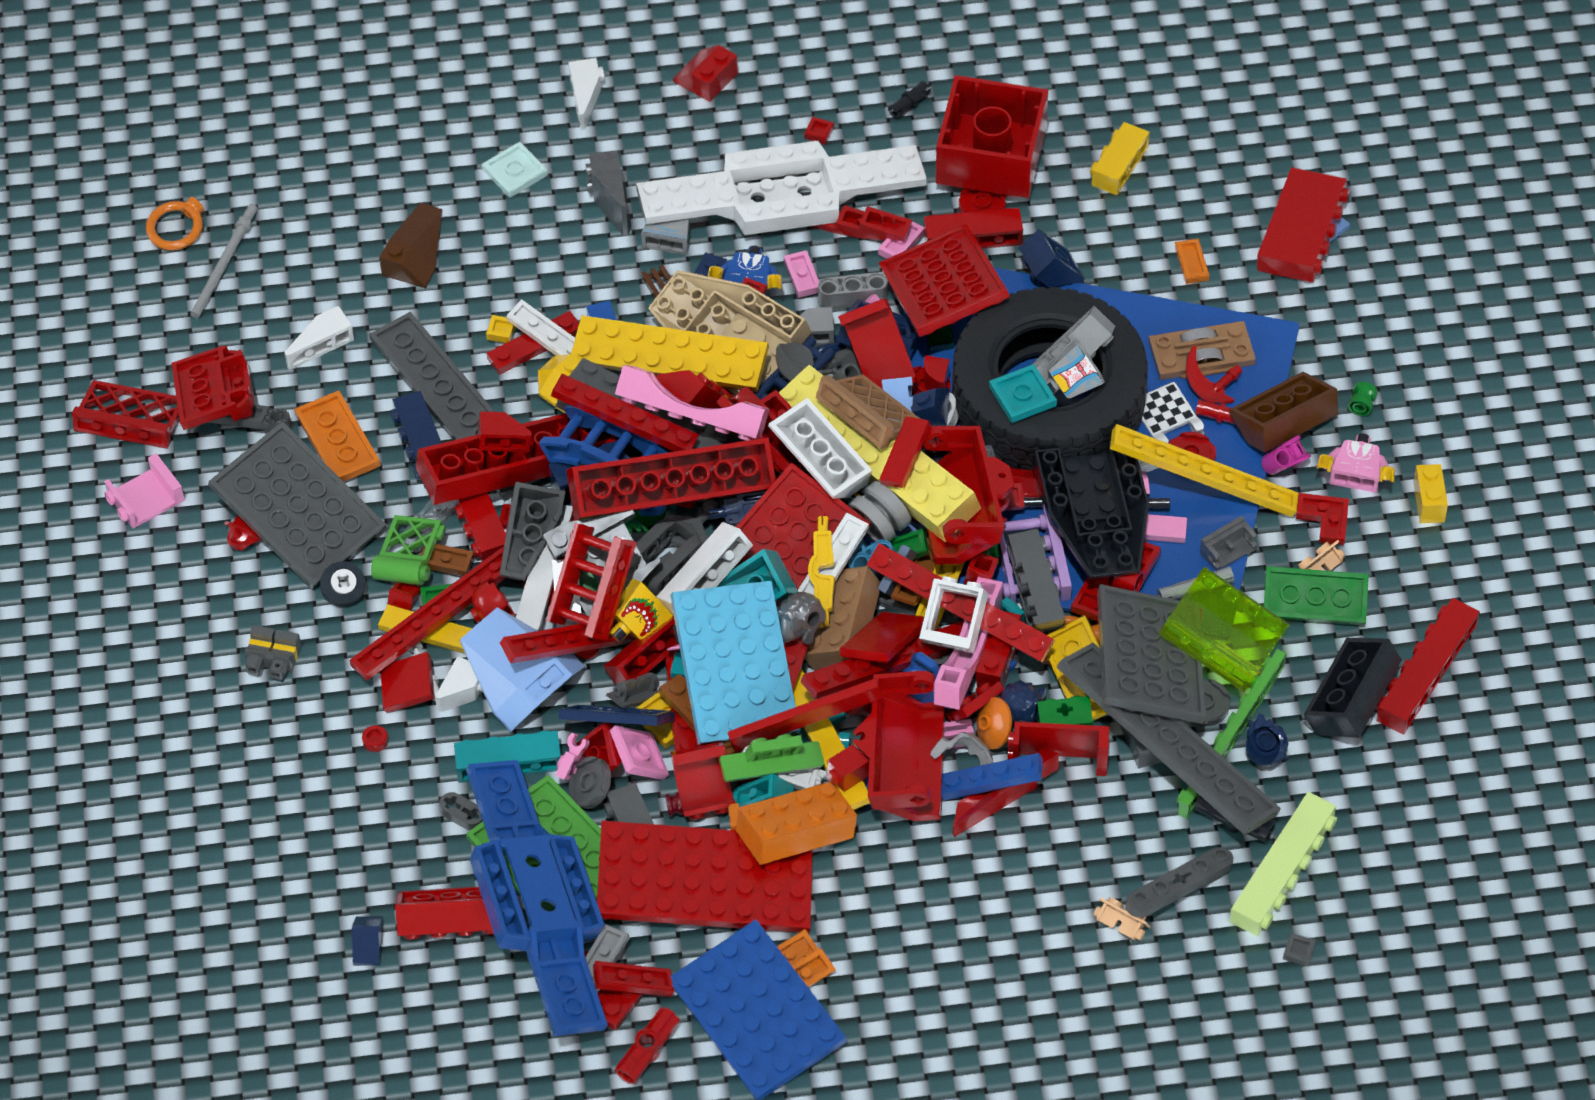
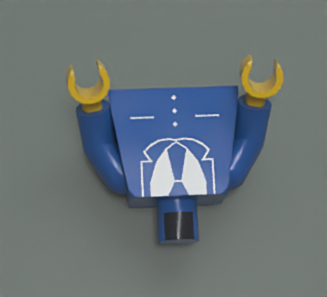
M750 246L748 253H735L732 260H728L721 267H709L708 277L741 284L744 278L747 277L767 285L768 290L765 294L767 297H769L770 288L782 289V276L778 274L775 266L769 264V257L762 255V249L759 246Z

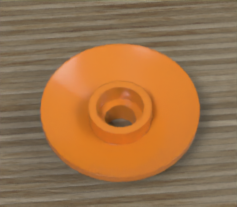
M992 697L988 703L983 705L977 716L976 727L978 737L989 749L1001 748L1007 742L1009 732L1012 729L1010 708L1003 699L998 697Z

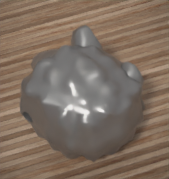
M798 591L790 595L777 608L782 638L785 643L797 640L802 637V642L805 644L813 643L816 629L820 626V623L826 620V611L822 607L820 599L804 591Z

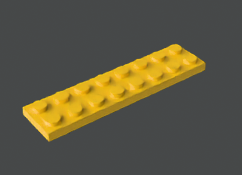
M582 315L571 354L580 360L585 358L605 369L621 371L623 365H632L651 371L655 376L662 373L691 370L697 375L700 372L719 386L739 389L748 387L752 391H758L770 346L768 342Z

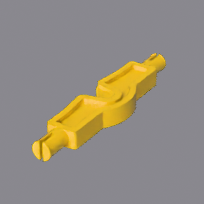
M822 516L817 517L818 531L814 532V555L809 562L808 574L810 582L814 587V595L820 599L822 607L826 611V620L820 623L819 627H824V624L825 627H829V612L833 611L835 579L834 576L820 574L819 571L824 568L833 567L835 561L832 533L828 531V517L823 516L822 526Z

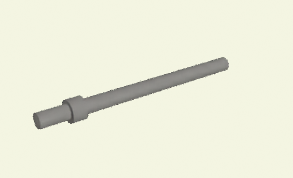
M249 204L244 215L239 217L235 224L236 230L190 313L192 317H200L244 233L249 231L252 225L251 220L258 209L256 205Z

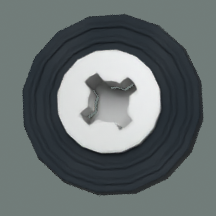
M339 561L331 564L324 570L320 579V589L323 597L329 603L338 607L354 605L361 599L365 591L366 580L363 572L358 566L350 562Z

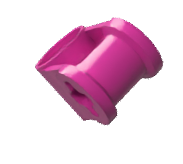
M1300 435L1281 444L1280 447L1262 458V467L1266 473L1276 475L1311 457L1310 453H1306L1302 446Z

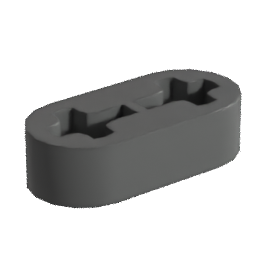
M454 792L446 793L441 797L439 801L441 814L450 821L469 831L483 822L478 805ZM456 803V807L451 806L449 809L447 808V804L452 805ZM475 815L478 816V819L473 818V819H471V821L468 819V816H470V817H474Z

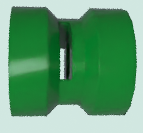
M1357 382L1352 390L1353 396L1350 397L1347 407L1355 415L1367 416L1372 411V402L1376 400L1378 390L1368 382Z

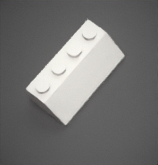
M808 398L769 423V428L833 499L849 498L868 485L872 469Z

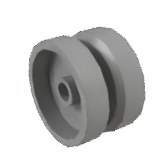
M878 481L872 482L864 489V497L857 496L848 504L851 509L870 522V527L865 534L874 542L881 539L890 542L895 537L894 530L902 531L911 523V516L904 504L888 487Z

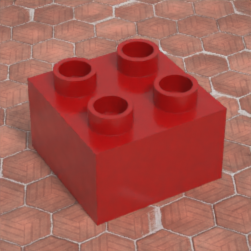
M955 75L936 145V184L1004 194L1005 196L1030 198L1047 128L1048 89Z

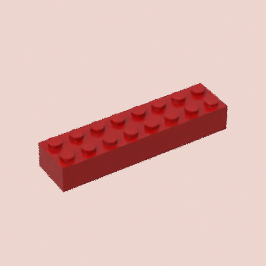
M567 413L523 423L522 425L532 433L529 452L479 451L478 434L420 448L417 453L416 470L434 505L514 486L515 482L526 483L550 477L549 464L551 463L548 461L539 442L543 437H559L570 419ZM578 427L570 439L584 441L592 428ZM603 431L593 446L600 447L605 443L617 441L619 438Z
M769 438L582 465L566 470L574 520L629 510L637 511L767 491L776 481Z

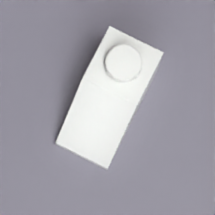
M457 656L435 696L437 711L444 712L476 701L479 694L483 692L469 660Z

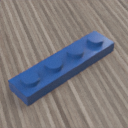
M1037 753L943 773L942 798L949 800L1042 780L1043 759Z

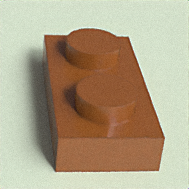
M436 544L427 566H430V570L464 576L470 571L475 558L474 552ZM423 547L420 556H423L424 551L426 549L425 547Z

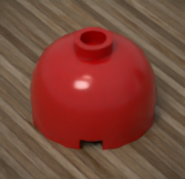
M493 577L477 586L472 594L471 600L474 608L470 612L477 623L481 622L497 607L513 617L516 616L504 593L497 589L496 586L498 584Z

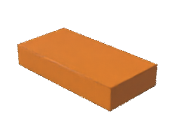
M1199 238L1175 242V251L1185 284L1209 281L1210 275Z

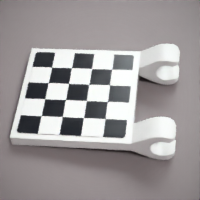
M1175 382L1146 393L1145 409L1141 421L1152 438L1168 443V439L1164 434L1186 424H1189L1192 432L1204 434L1203 422L1196 416Z

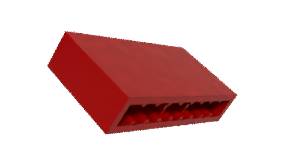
M1291 167L1257 254V271L1314 283L1316 275L1322 272L1323 256H1327L1329 253V240L1335 237L1337 229L1336 220L1340 221L1342 218V205L1347 203L1349 199L1350 189H1347V178Z

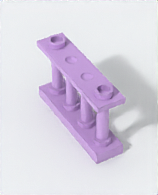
M1043 504V514L1039 515V518L1004 522L1003 532L1033 528L1045 530L1046 535L1043 536L1046 548L1050 551V556H1048L1047 560H1050L1055 574L1053 580L1054 584L1057 585L1060 601L1071 600L1072 585L1061 536L1049 518L1045 504ZM1002 534L998 550L1005 581L1003 583L1004 599L1008 596L1016 604V594H1019L1017 584H1014L1012 574L1014 572L1012 564L1009 562L1008 549Z

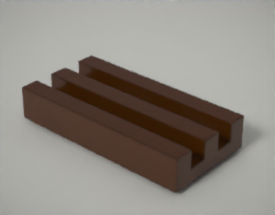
M664 265L659 266L657 271L655 268L650 269L649 274L646 271L641 272L642 280L654 299L658 296L659 291L653 284L652 279H655L661 290L665 287L661 276L666 284L671 279Z

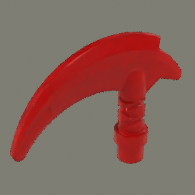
M1193 345L1186 360V375L1193 391L1206 402L1233 403L1234 399L1225 395L1224 388L1231 381H1235L1243 372L1241 367L1235 365L1232 369L1230 368L1226 371L1225 376L1216 383H1213L1200 371L1196 360L1197 346Z

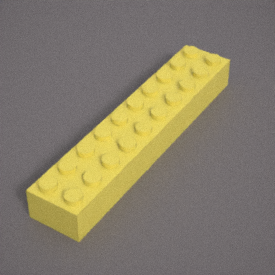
M808 365L779 394L792 408L808 398L872 469L869 483L871 484L874 481L880 482L879 478L896 438L890 440L887 448L880 449L816 399L823 375L811 365ZM922 451L919 452L905 488L885 485L900 499L913 518L944 542L946 540L943 534V526L946 522L952 519H963L968 522L981 509L975 493Z

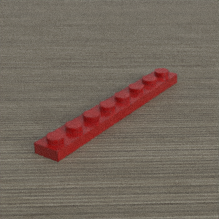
M880 543L866 564L869 568L927 600L930 597L934 578L942 580V577ZM944 591L940 607L971 623L977 598ZM986 602L980 629L1043 663L1055 640Z
M504 546L349 660L350 666L365 680H369L472 603L471 599L474 590L482 582L491 577L494 578L497 584L504 580L506 577L499 576Z
M964 621L934 631L959 636ZM919 635L887 663L851 658L803 674L800 682L814 699H818L872 680L874 674L895 673L909 667L914 653L922 652L931 659H936L945 654L952 653L954 649L924 643L919 638Z

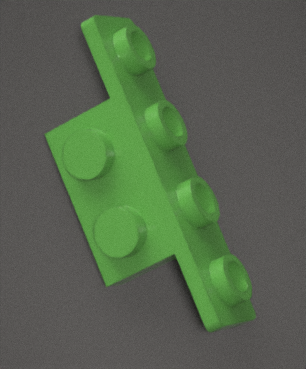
M784 734L773 740L758 738L751 742L745 752L723 755L719 758L725 782L763 777L772 773L782 774L820 768L825 764L818 741L803 743L801 735L792 736L791 734Z

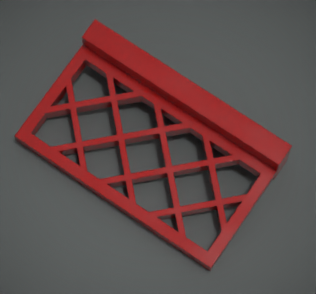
M93 380L80 406H75L72 411L74 431L168 449L171 443L170 436L179 420L178 406L170 410H166L164 406L170 403L177 405L176 396ZM97 389L108 392L98 397L95 395ZM129 395L131 398L119 401L117 397ZM111 399L115 402V404L107 407L101 404ZM146 399L154 401L153 403H150L145 406H143L141 403V401ZM133 404L138 406L137 409L129 412L125 409V407ZM95 405L99 408V410L87 409ZM157 408L162 412L154 416H150L148 413ZM119 409L122 412L121 415L111 413ZM143 414L146 419H139L134 417ZM163 419H167V420L169 421V423H168V424H165V423H160V422H158V421H161V420H163Z

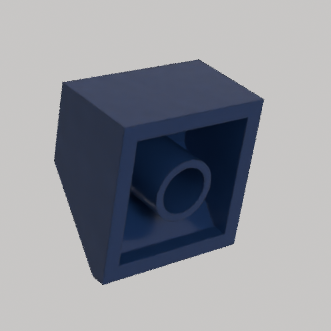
M1038 229L1019 247L1023 255L1021 258L1022 262L1031 270L1029 274L1038 284L1042 282L1050 288L1081 283L1085 280L1069 250L1041 229Z

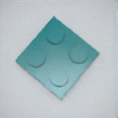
M1035 364L989 381L990 390L1011 423L1057 406V399Z

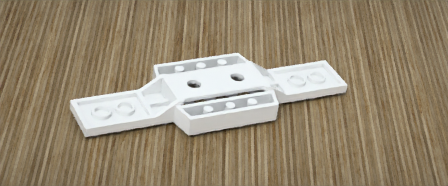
M819 141L725 153V168L722 172L636 183V190L645 224L719 215L736 221L744 235L836 223L839 217V205L856 195L926 186L927 178L916 145L829 157ZM809 173L807 176H800V177L788 176V175ZM786 176L784 179H778V180L766 179V178ZM763 179L761 182H756V183H747V182H744V181H752V180ZM801 189H807L811 192V194L807 196H802L798 193V191ZM759 195L765 200L763 202H755L751 198Z

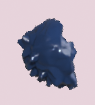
M1262 714L1258 715L1255 722L1249 720L1248 739L1246 741L1248 758L1261 767L1275 766L1277 763H1282L1283 760L1288 759L1286 751L1288 750L1289 743L1283 728L1273 723L1271 719L1266 720Z

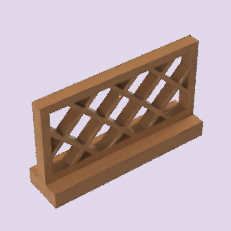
M863 374L835 380L830 375L821 377L816 399L880 449L887 448L890 440L897 438L906 416L919 418Z

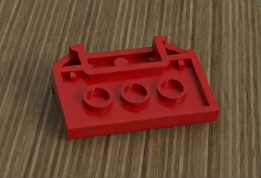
M220 346L171 363L179 420L183 430L197 427L231 415L233 421L249 418L253 414L252 408L255 398L250 369L241 350H228L227 346Z

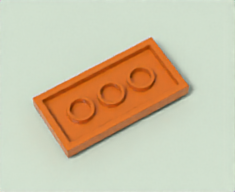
M339 390L294 409L295 416L320 459L343 482L381 466L377 454Z

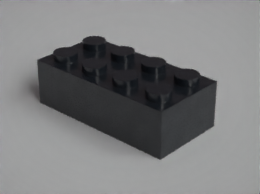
M1346 637L1304 713L1305 718L1316 735L1360 738L1402 661L1389 639Z

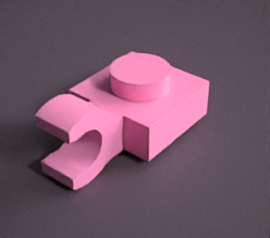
M576 733L569 735L567 744L570 750L565 755H562L557 763L558 770L556 776L563 780H570L572 773H576L578 768L575 767L584 759L582 755L590 743V740L583 739L581 744L577 746L576 739L578 734Z

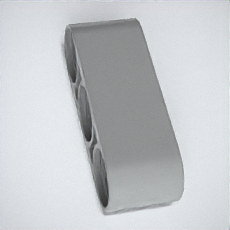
M882 273L829 277L822 279L818 283V304L824 308H850L857 299L865 301L873 294H877L880 300L883 298L887 299L888 280Z

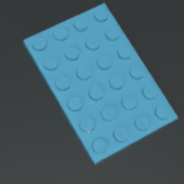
M772 581L677 591L670 594L698 745L720 741L729 742L730 739L727 732L796 707ZM800 728L785 734L798 733L800 731Z

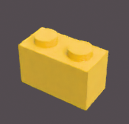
M1416 465L1413 485L1419 523L1445 522L1448 502L1442 465Z

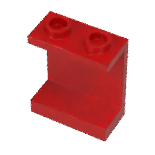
M723 742L709 743L670 752L684 817L689 816V819H698L704 817L706 812L715 811V814L729 812V804L736 803L732 796L730 782L724 781L719 758L726 755Z

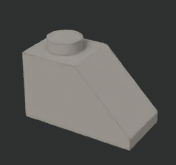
M832 307L806 309L800 316L806 320L812 331L808 337L812 336L817 343L814 346L834 343Z

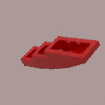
M844 205L842 210H839V217L836 223L814 225L812 227L856 238L904 241L911 227L912 220L869 206L866 207L865 211H861Z

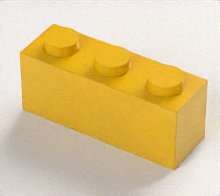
M1126 122L1122 124L1119 130L1116 129L1111 137L1109 146H1104L1099 161H1095L1090 169L1092 186L1118 195L1148 149L1150 132Z

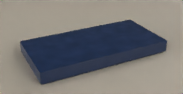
M578 704L559 710V719L658 726L675 721V712L671 710Z

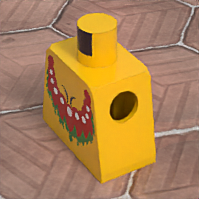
M632 579L621 594L614 617L618 623L611 629L610 635L619 643L628 634L642 640L668 621L673 614L641 581Z

